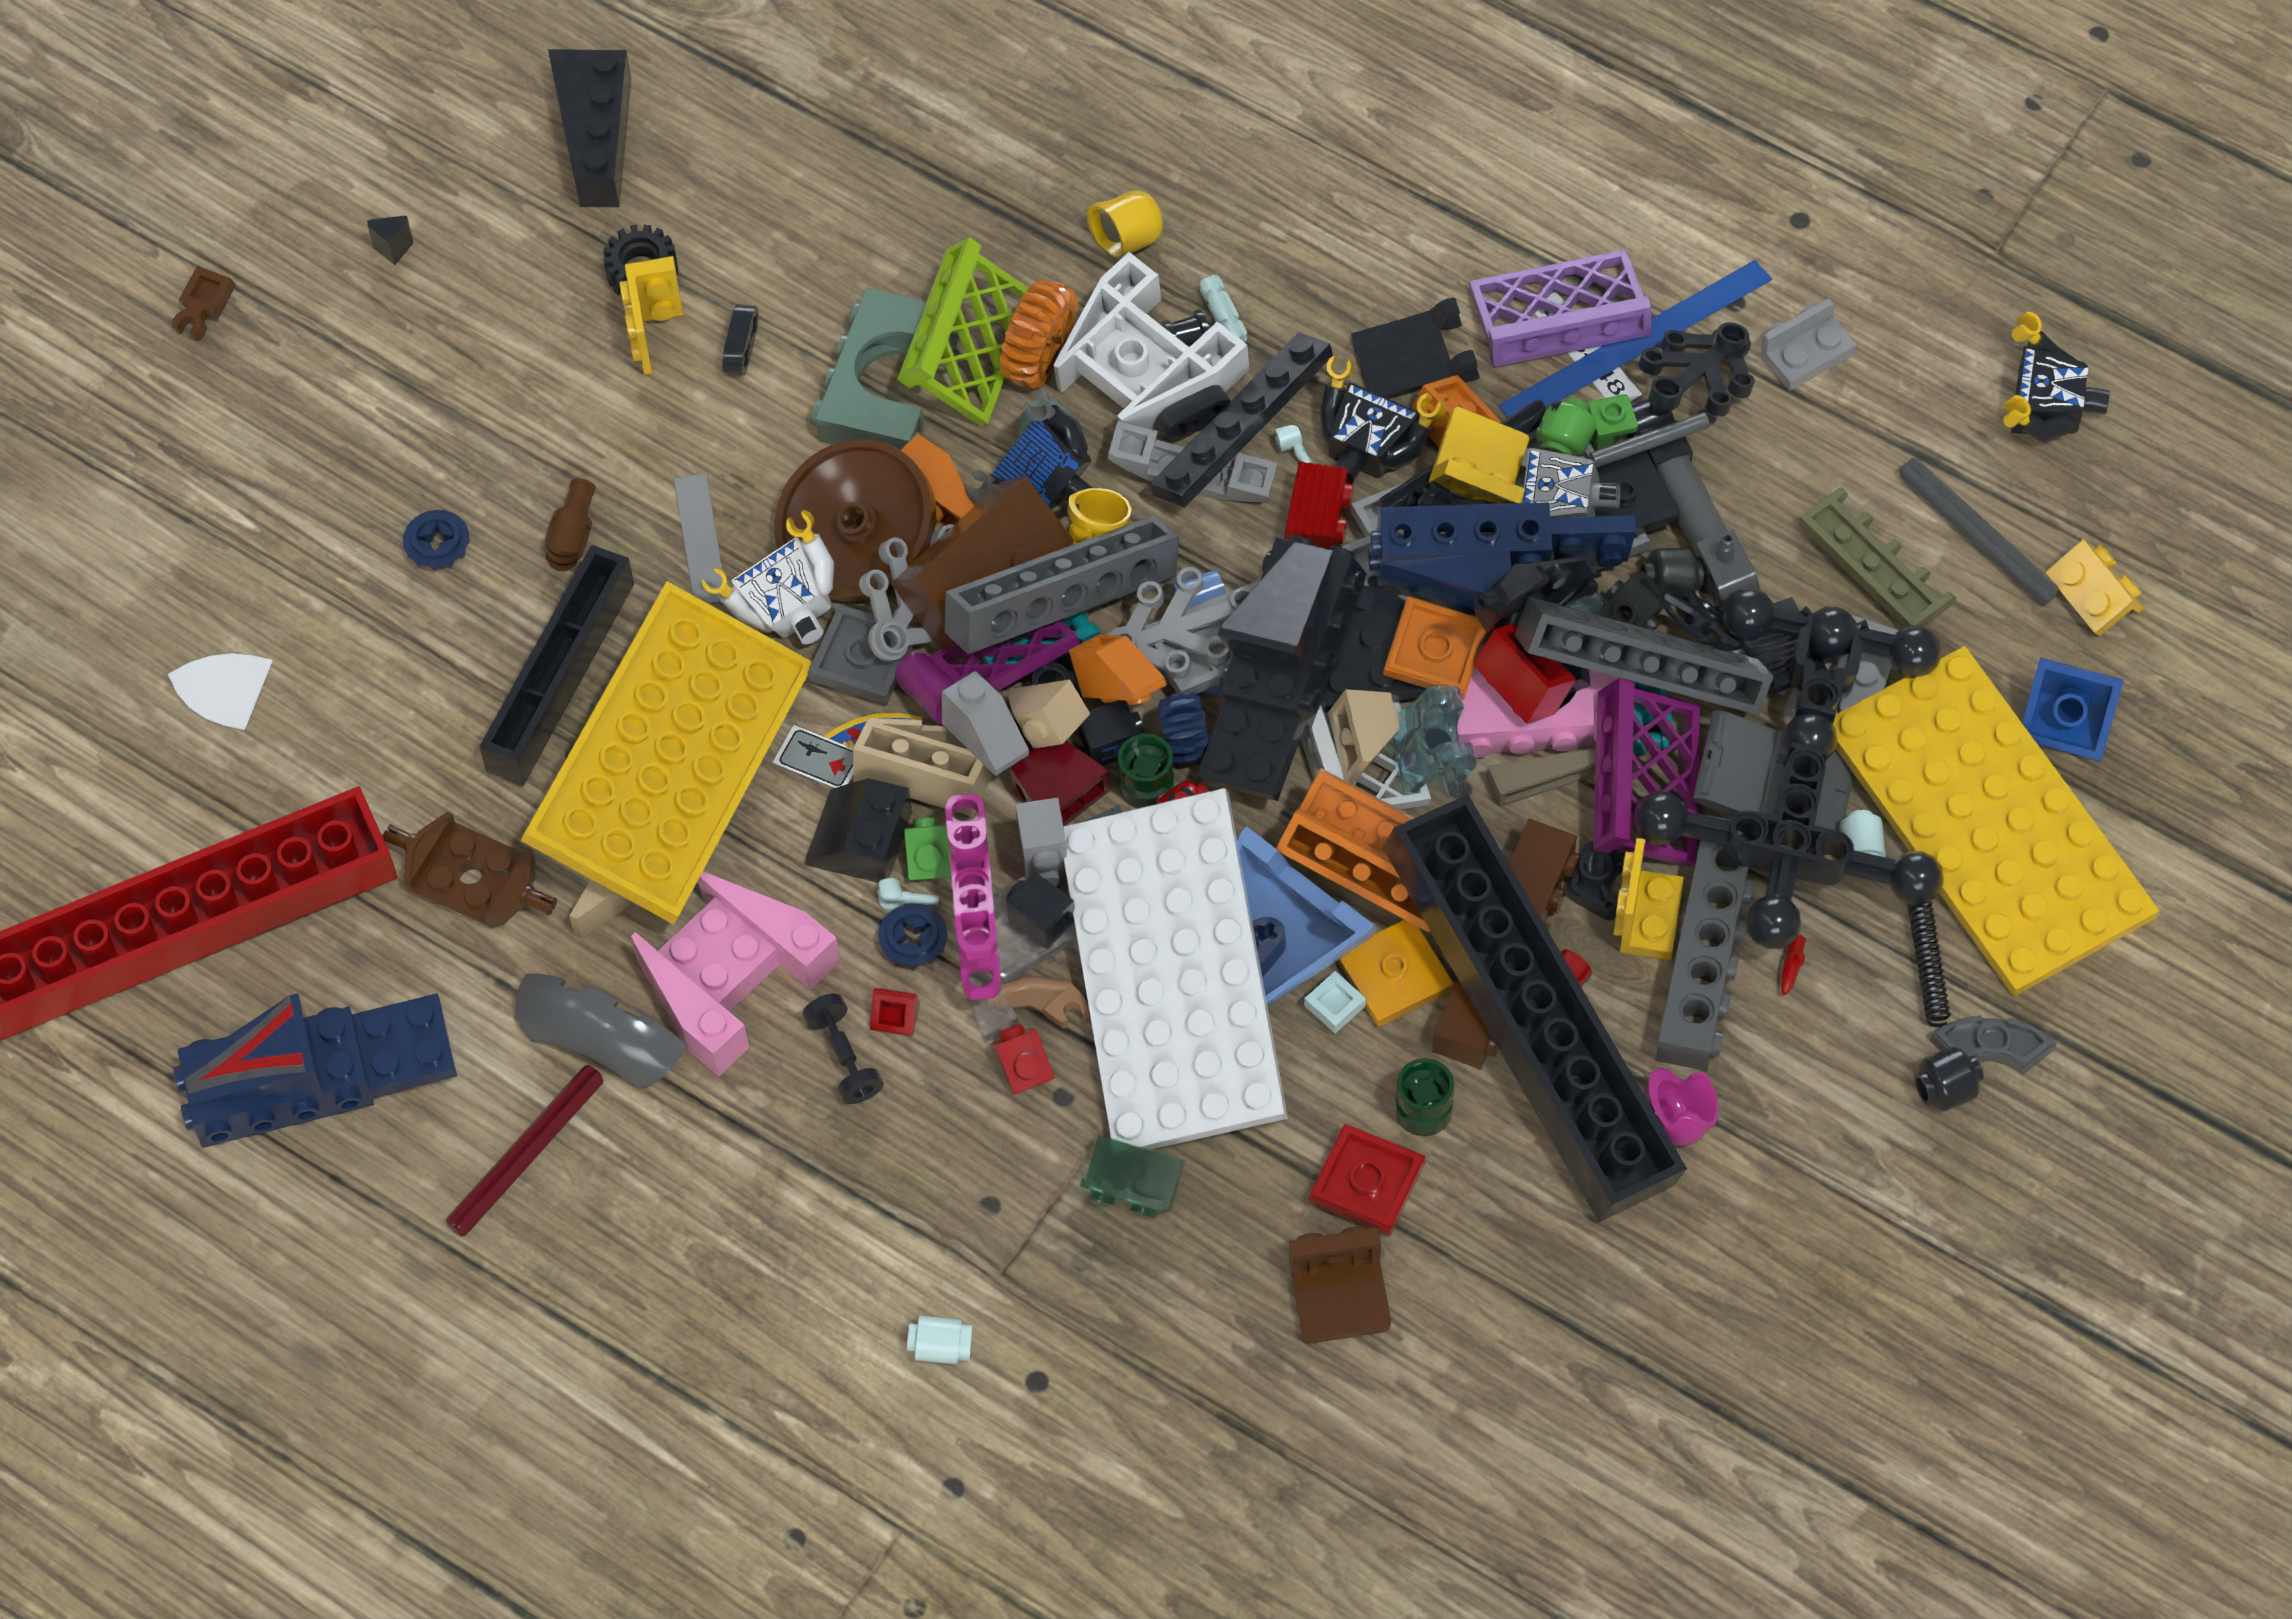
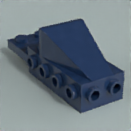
M1549 502L1381 507L1379 509L1377 529L1371 531V546L1368 548L1369 571H1377L1378 586L1396 585L1452 610L1476 617L1473 597L1478 595V592H1486L1516 563L1554 561L1559 558L1587 557L1590 563H1597L1600 567L1608 568L1618 566L1622 562H1628L1636 534L1635 515L1550 518ZM1484 527H1489L1493 529V532H1480V530ZM1445 528V533L1438 534L1440 529ZM1398 530H1403V535H1395ZM1509 616L1501 618L1493 627L1500 628L1506 626Z

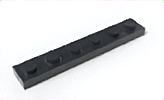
M1298 332L1150 483L1153 496L1185 508L1333 356L1331 344Z

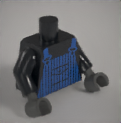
M1038 390L1036 398L1043 405L1033 407L1028 402H1025L1027 416L1032 422L991 476L996 480L991 483L983 471H973L972 476L974 479L983 481V485L978 489L965 486L969 496L974 500L980 501L1000 482L1026 475L1049 508L1058 506L1065 497L1069 499L1070 495L1078 491L1093 488L1081 478V475L1092 460L1087 454L1088 445L1080 422L1059 406H1050L1048 394L1043 390Z

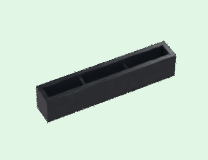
M591 544L479 746L486 772L525 785L634 586L628 557Z

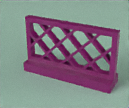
M1623 678L1616 679L1598 691L1593 850L1607 854L1615 849L1627 852L1635 851L1636 840L1630 839L1631 821L1634 820V810L1639 802L1632 793V781L1638 778L1649 794L1654 791H1670L1674 787L1684 800L1687 811L1698 814V803L1693 801L1699 773L1700 705L1635 689L1634 681ZM1634 702L1643 704L1653 717V720L1645 726L1641 724L1634 714ZM1670 712L1686 715V731L1681 736L1666 717ZM1656 723L1671 742L1662 751L1647 732ZM1637 738L1652 757L1643 766L1633 754V742ZM1673 748L1678 751L1685 761V771L1680 775L1665 756ZM1655 763H1657L1671 782L1662 790L1658 788L1646 771ZM1681 836L1683 852L1674 850L1670 844L1653 845L1646 841L1643 856L1691 867L1696 864L1697 839Z

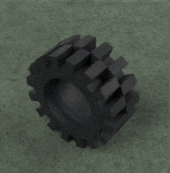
M637 224L631 225L630 233L627 234L622 228L617 231L619 239L611 236L608 240L609 247H604L603 260L609 286H613V290L618 296L621 294L620 282L627 281L625 264L635 257L649 256L660 259L673 256L676 274H678L679 268L675 246L672 244V239L669 235L664 237L663 230L657 227L654 233H652L651 225L644 224L643 231H638Z

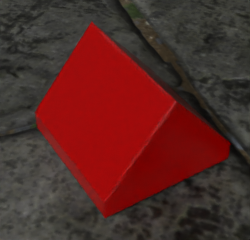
M874 987L870 1030L912 1036L920 1006L918 995Z

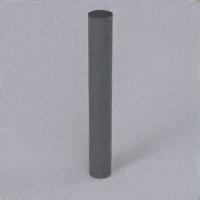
M1703 412L1589 453V458L1595 462L1596 468L1707 429L1710 427L1707 415Z

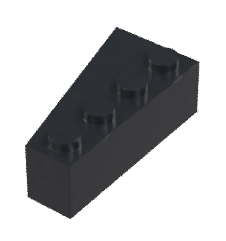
M548 49L580 207H620L632 80L627 50Z

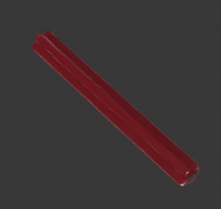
M590 1065L583 1066L446 1218V1222L453 1232L461 1237L466 1236L597 1091L604 1081L598 1070Z

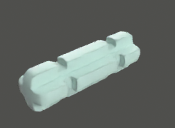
M1212 275L1208 278H1203L1200 281V291L1205 301L1209 302L1208 307L1215 321H1218L1243 342H1246L1247 330L1243 322L1238 320L1240 316L1228 293L1223 290L1225 287L1220 277Z

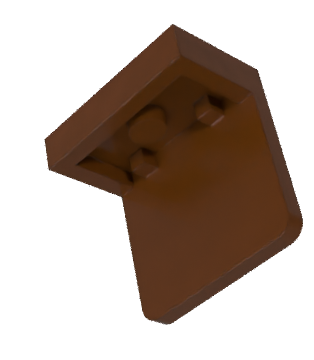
M1353 1226L1344 1229L1341 1233L1324 1236L1320 1233H1307L1299 1236L1297 1240L1289 1241V1267L1302 1337L1307 1343L1383 1333L1390 1329L1391 1316L1380 1264L1381 1241L1378 1227L1367 1229L1363 1226Z

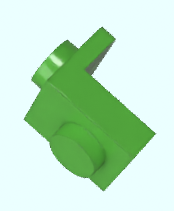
M939 817L913 819V827L905 828L909 880L951 877L947 824L939 825Z

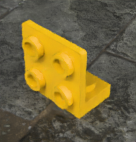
M673 256L625 264L627 281L620 282L633 361H642L644 375L652 374L644 322L651 320L664 321L683 315Z
M1455 407L1451 411L1428 483L1432 484L1434 481L1449 489L1450 492L1466 499L1486 500L1496 504L1521 503L1525 489L1515 485L1527 448L1529 436L1461 407Z
M1637 838L1635 851H1626L1613 935L1622 936L1620 953L1672 960L1684 877L1642 871L1645 839Z

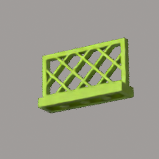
M968 237L946 249L897 380L908 388L916 385L921 386L978 426L983 427L989 423L1005 379L1004 374L1001 373L1000 356L1003 352L1002 344L997 345L990 323L1001 321L1006 332L1010 324L1009 319L1013 317L1015 311L1009 312L1002 291H1010L1020 298V303L1022 295L1028 291V287L979 254L982 245ZM975 268L984 273L989 288L978 291L973 277ZM991 294L999 315L988 318L980 296ZM970 299L977 321L966 323L961 310L962 301ZM979 326L987 348L975 350L968 329ZM958 332L965 353L954 356L948 339L951 333ZM989 353L994 372L992 376L985 378L978 356ZM968 360L974 381L963 383L957 361ZM938 366H946L953 385L952 387L947 388L934 379ZM977 386L982 400L980 410L970 403L966 392L967 388Z

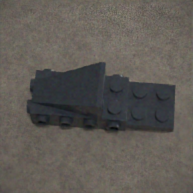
M1292 537L1291 541L1280 538L1275 539L1272 550L1268 551L1264 557L1262 564L1263 574L1260 582L1219 629L1217 635L1234 654L1230 665L1225 667L1221 674L1219 693L1225 699L1196 776L1203 783L1275 801L1279 800L1304 728L1311 729L1367 576V573L1354 558V553L1350 550L1334 545L1330 546L1329 550L1319 548L1313 542L1301 537Z

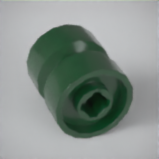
M1142 733L1130 737L1119 749V789L1122 798L1127 804L1136 809L1156 805L1157 798L1174 787L1173 753L1170 745L1163 738L1155 734Z
M1428 1058L1413 1060L1406 1064L1398 1075L1395 1111L1398 1122L1405 1130L1413 1135L1431 1136L1444 1130L1451 1121L1454 1080L1449 1069L1437 1060Z

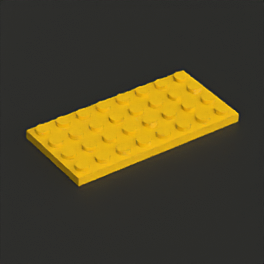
M666 581L520 841L674 924L806 680L812 661Z
M1966 646L1941 658L1938 667L1932 673L1916 678L1905 677L1836 714L1833 723L1837 734L1836 750L1909 851H1924L1933 855L1940 863L1943 870L1944 885L1939 894L2013 997L2158 917L2160 912L2158 907Z

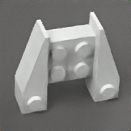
M1128 252L1100 278L1054 363L1057 390L1063 393L1082 375L1124 408L1117 415L1118 421L1154 430L1157 428L1155 424L1157 417L1170 405L1211 385H1220L1227 392L1250 370L1248 347L1245 342L1218 321L1190 347L1147 315L1161 301L1158 274Z

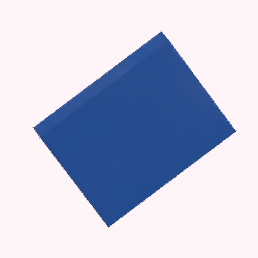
M2040 657L2022 724L2038 745L2101 761L2124 679Z

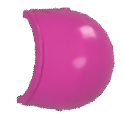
M1657 1068L1651 1072L1644 1095L1673 1145L1685 1146L1698 1142L1711 1127H1714L1718 1120L1719 1105L1717 1094L1709 1076L1704 1072L1690 1074L1685 1080H1680L1675 1074L1664 1068Z

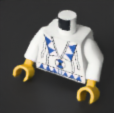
M803 510L801 514L807 523V528L803 530L798 529L794 525L793 519L789 517L786 527L788 532L795 538L732 579L731 581L735 587L730 588L727 585L726 573L716 567L713 568L714 571L723 580L721 586L717 588L710 587L703 578L702 586L709 593H719L721 595L720 602L738 621L765 634L775 631L782 638L789 637L796 632L802 644H811L821 638L824 633L817 618L831 608L828 594L833 589L834 561L819 534L812 532L814 526L813 515Z

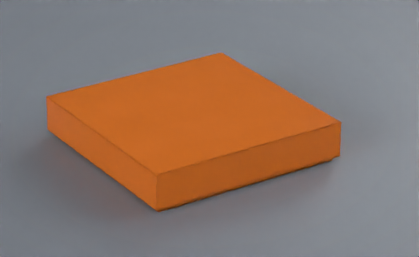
M1408 596L1383 675L1464 700L1474 670L1473 664L1478 657L1486 631L1475 616Z

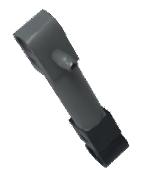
M1648 399L1633 403L1631 405L1638 427L1636 432L1627 434L1628 439L1675 423L1677 420H1674L1672 412L1660 414L1652 410ZM1686 437L1646 450L1679 512L1678 523L1694 552L1695 558H1699L1703 564V584L1714 606L1721 610L1726 598L1732 592L1742 587H1754L1760 590L1759 580L1752 563L1747 557L1734 530L1728 531L1692 463L1693 451Z

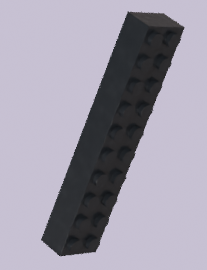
M1465 795L1394 827L1383 846L1386 855L1598 1222L1672 1188L1687 1170V1167L1470 796Z

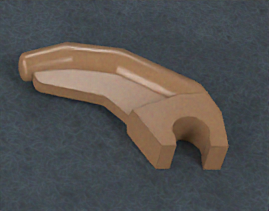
M1028 975L1001 983L1002 989L996 998L984 999L988 1009L994 1008L999 1013L1025 1008L1034 1009L1043 1013L1044 1016L1062 1029L1069 1027L1065 1013L1070 1009L1080 1011L1083 1021L1091 1018L1089 1007L1083 994L1065 979Z

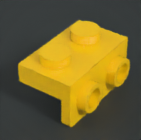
M2083 539L2045 573L2058 586L2062 594L2092 631L2100 637L2129 611L2134 610L2139 614L2145 607L2137 599L2142 594L2138 586L2126 574L2120 578L2112 568L2117 561L2102 544L2095 548Z

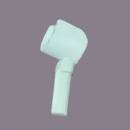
M1288 425L1276 429L1275 441L1279 452L1293 449L1299 461H1304L1305 463L1312 462L1302 445L1301 433L1297 426Z
M887 878L878 883L879 890H877L879 903L886 911H892L897 907L910 903L938 906L939 895L902 892L898 879Z

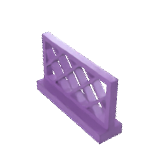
M1626 249L1469 281L1470 292L1489 344V355L1493 368L1652 335L1651 305L1648 297L1643 296ZM1621 265L1623 270L1617 279L1601 273L1604 268ZM1574 274L1584 278L1577 287L1561 281L1565 276ZM1534 282L1545 286L1538 295L1522 289L1525 284ZM1593 282L1609 288L1602 297L1586 291ZM1495 290L1505 294L1499 303L1486 299L1482 295V293ZM1553 290L1569 296L1563 305L1547 299ZM1617 292L1633 298L1619 302L1611 301ZM1514 298L1530 304L1524 313L1508 308V305ZM1578 300L1594 306L1572 310ZM1539 308L1555 314L1536 319L1532 318ZM1499 316L1515 322L1493 327Z

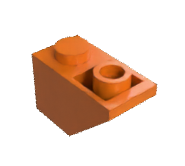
M1099 634L1069 649L1082 697L1100 698L1102 703L1126 700L1129 705H1136L1150 700L1152 692L1166 686L1164 676L1127 636Z

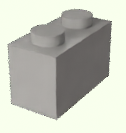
M1058 798L1015 804L1019 847L1025 880L1035 871L1056 887L1068 884L1064 858L1067 857V847Z

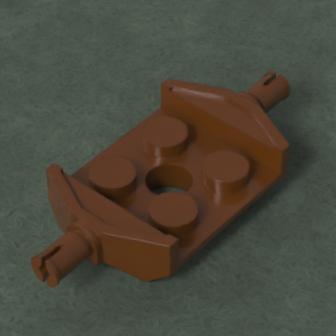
M444 813L419 830L417 834H410L392 824L387 827L389 831H384L383 839L385 842L405 850L404 882L407 890L491 928L504 925L521 908L525 910L528 905L547 915H551L552 909L556 907L557 898L537 891L533 886L535 857L532 849L527 847L523 853L455 822L452 813ZM475 869L483 873L482 878L473 884H466L460 880L461 876L468 870Z

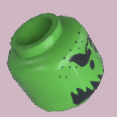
M1568 397L1566 401L1550 403L1536 432V438L1541 444L1540 449L1577 457L1583 456L1597 426L1595 418L1588 412L1589 406L1585 402L1573 397Z

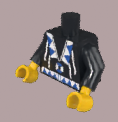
M2026 312L2017 317L2016 321L2021 325L2012 330V338L2017 342L2028 340V346L2023 348L2016 395L2002 404V408L2009 411L2003 417V422L2005 426L2011 428V433L2029 434L2040 442H2047L2078 432L2083 411L2106 414L2110 390L2086 387L2088 365L2085 362L2078 361L2061 349L2042 332L2041 320L2035 313Z
M1332 356L1327 363V371L1332 376V381L1326 384L1320 409L1323 439L1329 443V456L1333 460L1338 461L1336 464L1338 468L1345 467L1348 469L1347 483L1353 484L1360 472L1374 478H1381L1389 469L1399 468L1418 458L1433 429L1430 425L1432 420H1439L1446 413L1445 403L1439 401L1436 409L1432 413H1428L1427 406L1432 400V395L1429 393L1423 394L1418 399V411L1351 382L1345 388L1343 386L1344 380L1352 376L1354 365L1348 359L1346 371L1343 374L1337 375L1334 371L1337 356Z

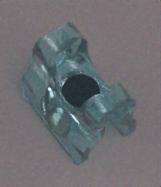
M1438 685L1427 688L1413 704L1398 713L1400 718L1399 730L1392 737L1403 789L1407 794H1415L1426 783L1443 776L1447 795L1457 797L1464 791L1466 778L1477 765L1472 743L1457 742V724L1464 710L1459 687Z

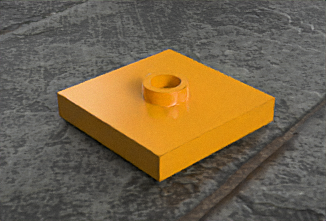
M1402 920L1374 934L1371 939L1337 961L1350 984L1366 998L1365 1008L1377 1028L1452 992L1454 987L1453 981L1419 927L1406 920Z

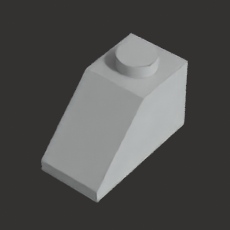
M976 671L942 691V724L995 776L1029 755V749L1003 697Z

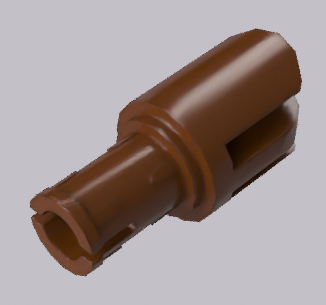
M582 478L572 479L564 507L555 510L552 514L545 536L544 549L547 562L557 571H568L575 567L578 559L582 557L592 528V521L587 516L596 489V486L589 480Z

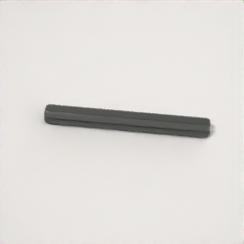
M1912 458L1903 465L1900 473L1901 478L2041 605H2047L2056 597L2059 589L2058 586L1919 459Z

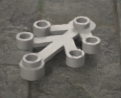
M948 524L934 531L930 540V547L954 525ZM897 537L883 542L879 547V556L885 564L890 565L893 581L908 568L906 561L908 554L907 545L902 539ZM890 545L896 548L897 558L891 555L889 551ZM875 569L865 573L860 578V589L864 595L871 599L876 622L868 635L869 646L875 656L884 661H894L906 653L908 646L928 644L933 648H938L924 628L906 629L915 615L896 590L898 608L892 616L886 595L889 583L884 572ZM870 577L877 581V590L871 586ZM883 635L890 639V647L886 645Z
M1186 567L1177 575L1178 589L1159 625L1144 630L1152 611L1158 609L1164 601L1161 586L1157 582L1147 581L1138 588L1139 602L1127 625L1112 630L1108 635L1127 636L1156 668L1166 671L1171 678L1183 679L1191 671L1188 654L1182 650H1174L1166 654L1151 646L1167 642L1204 656L1211 664L1222 665L1226 663L1231 657V650L1219 636L1207 639L1191 632L1228 619L1239 606L1237 602L1245 599L1253 589L1247 587L1237 588L1228 596V600L1184 615L1194 595L1199 594L1203 589L1201 572L1194 567ZM1188 578L1197 579L1193 585L1183 584ZM1149 592H1155L1158 594L1154 599L1151 600L1144 598V596ZM1220 646L1225 648L1220 654L1211 653L1214 647ZM1175 661L1185 662L1181 668L1175 669L1171 667V664Z

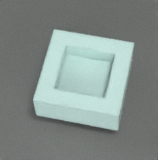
M1334 971L1304 998V1006L1336 1034L1366 1007V998Z

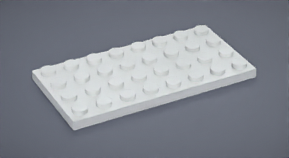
M1223 788L1064 826L1067 857L1064 858L1070 898L1074 900L1075 910L1073 911L1113 1153L1117 1157H1122L1288 1119L1231 803L1227 790Z

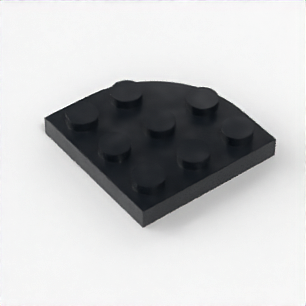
M1364 585L1355 606L1349 629L1345 634L1337 656L1336 665L1323 695L1321 703L1323 713H1328L1345 689L1391 693L1393 701L1440 694V692L1383 675L1406 603L1404 599L1384 589Z

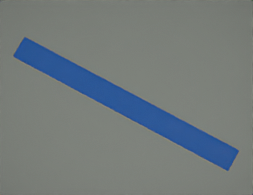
M1754 260L1651 318V336L1604 345L1501 403L1499 408L1509 417L1535 400H1541L1548 407L1550 403L1564 399L1638 357L1644 349L1662 343L1665 332L1669 330L1682 332L1770 282L1772 277Z

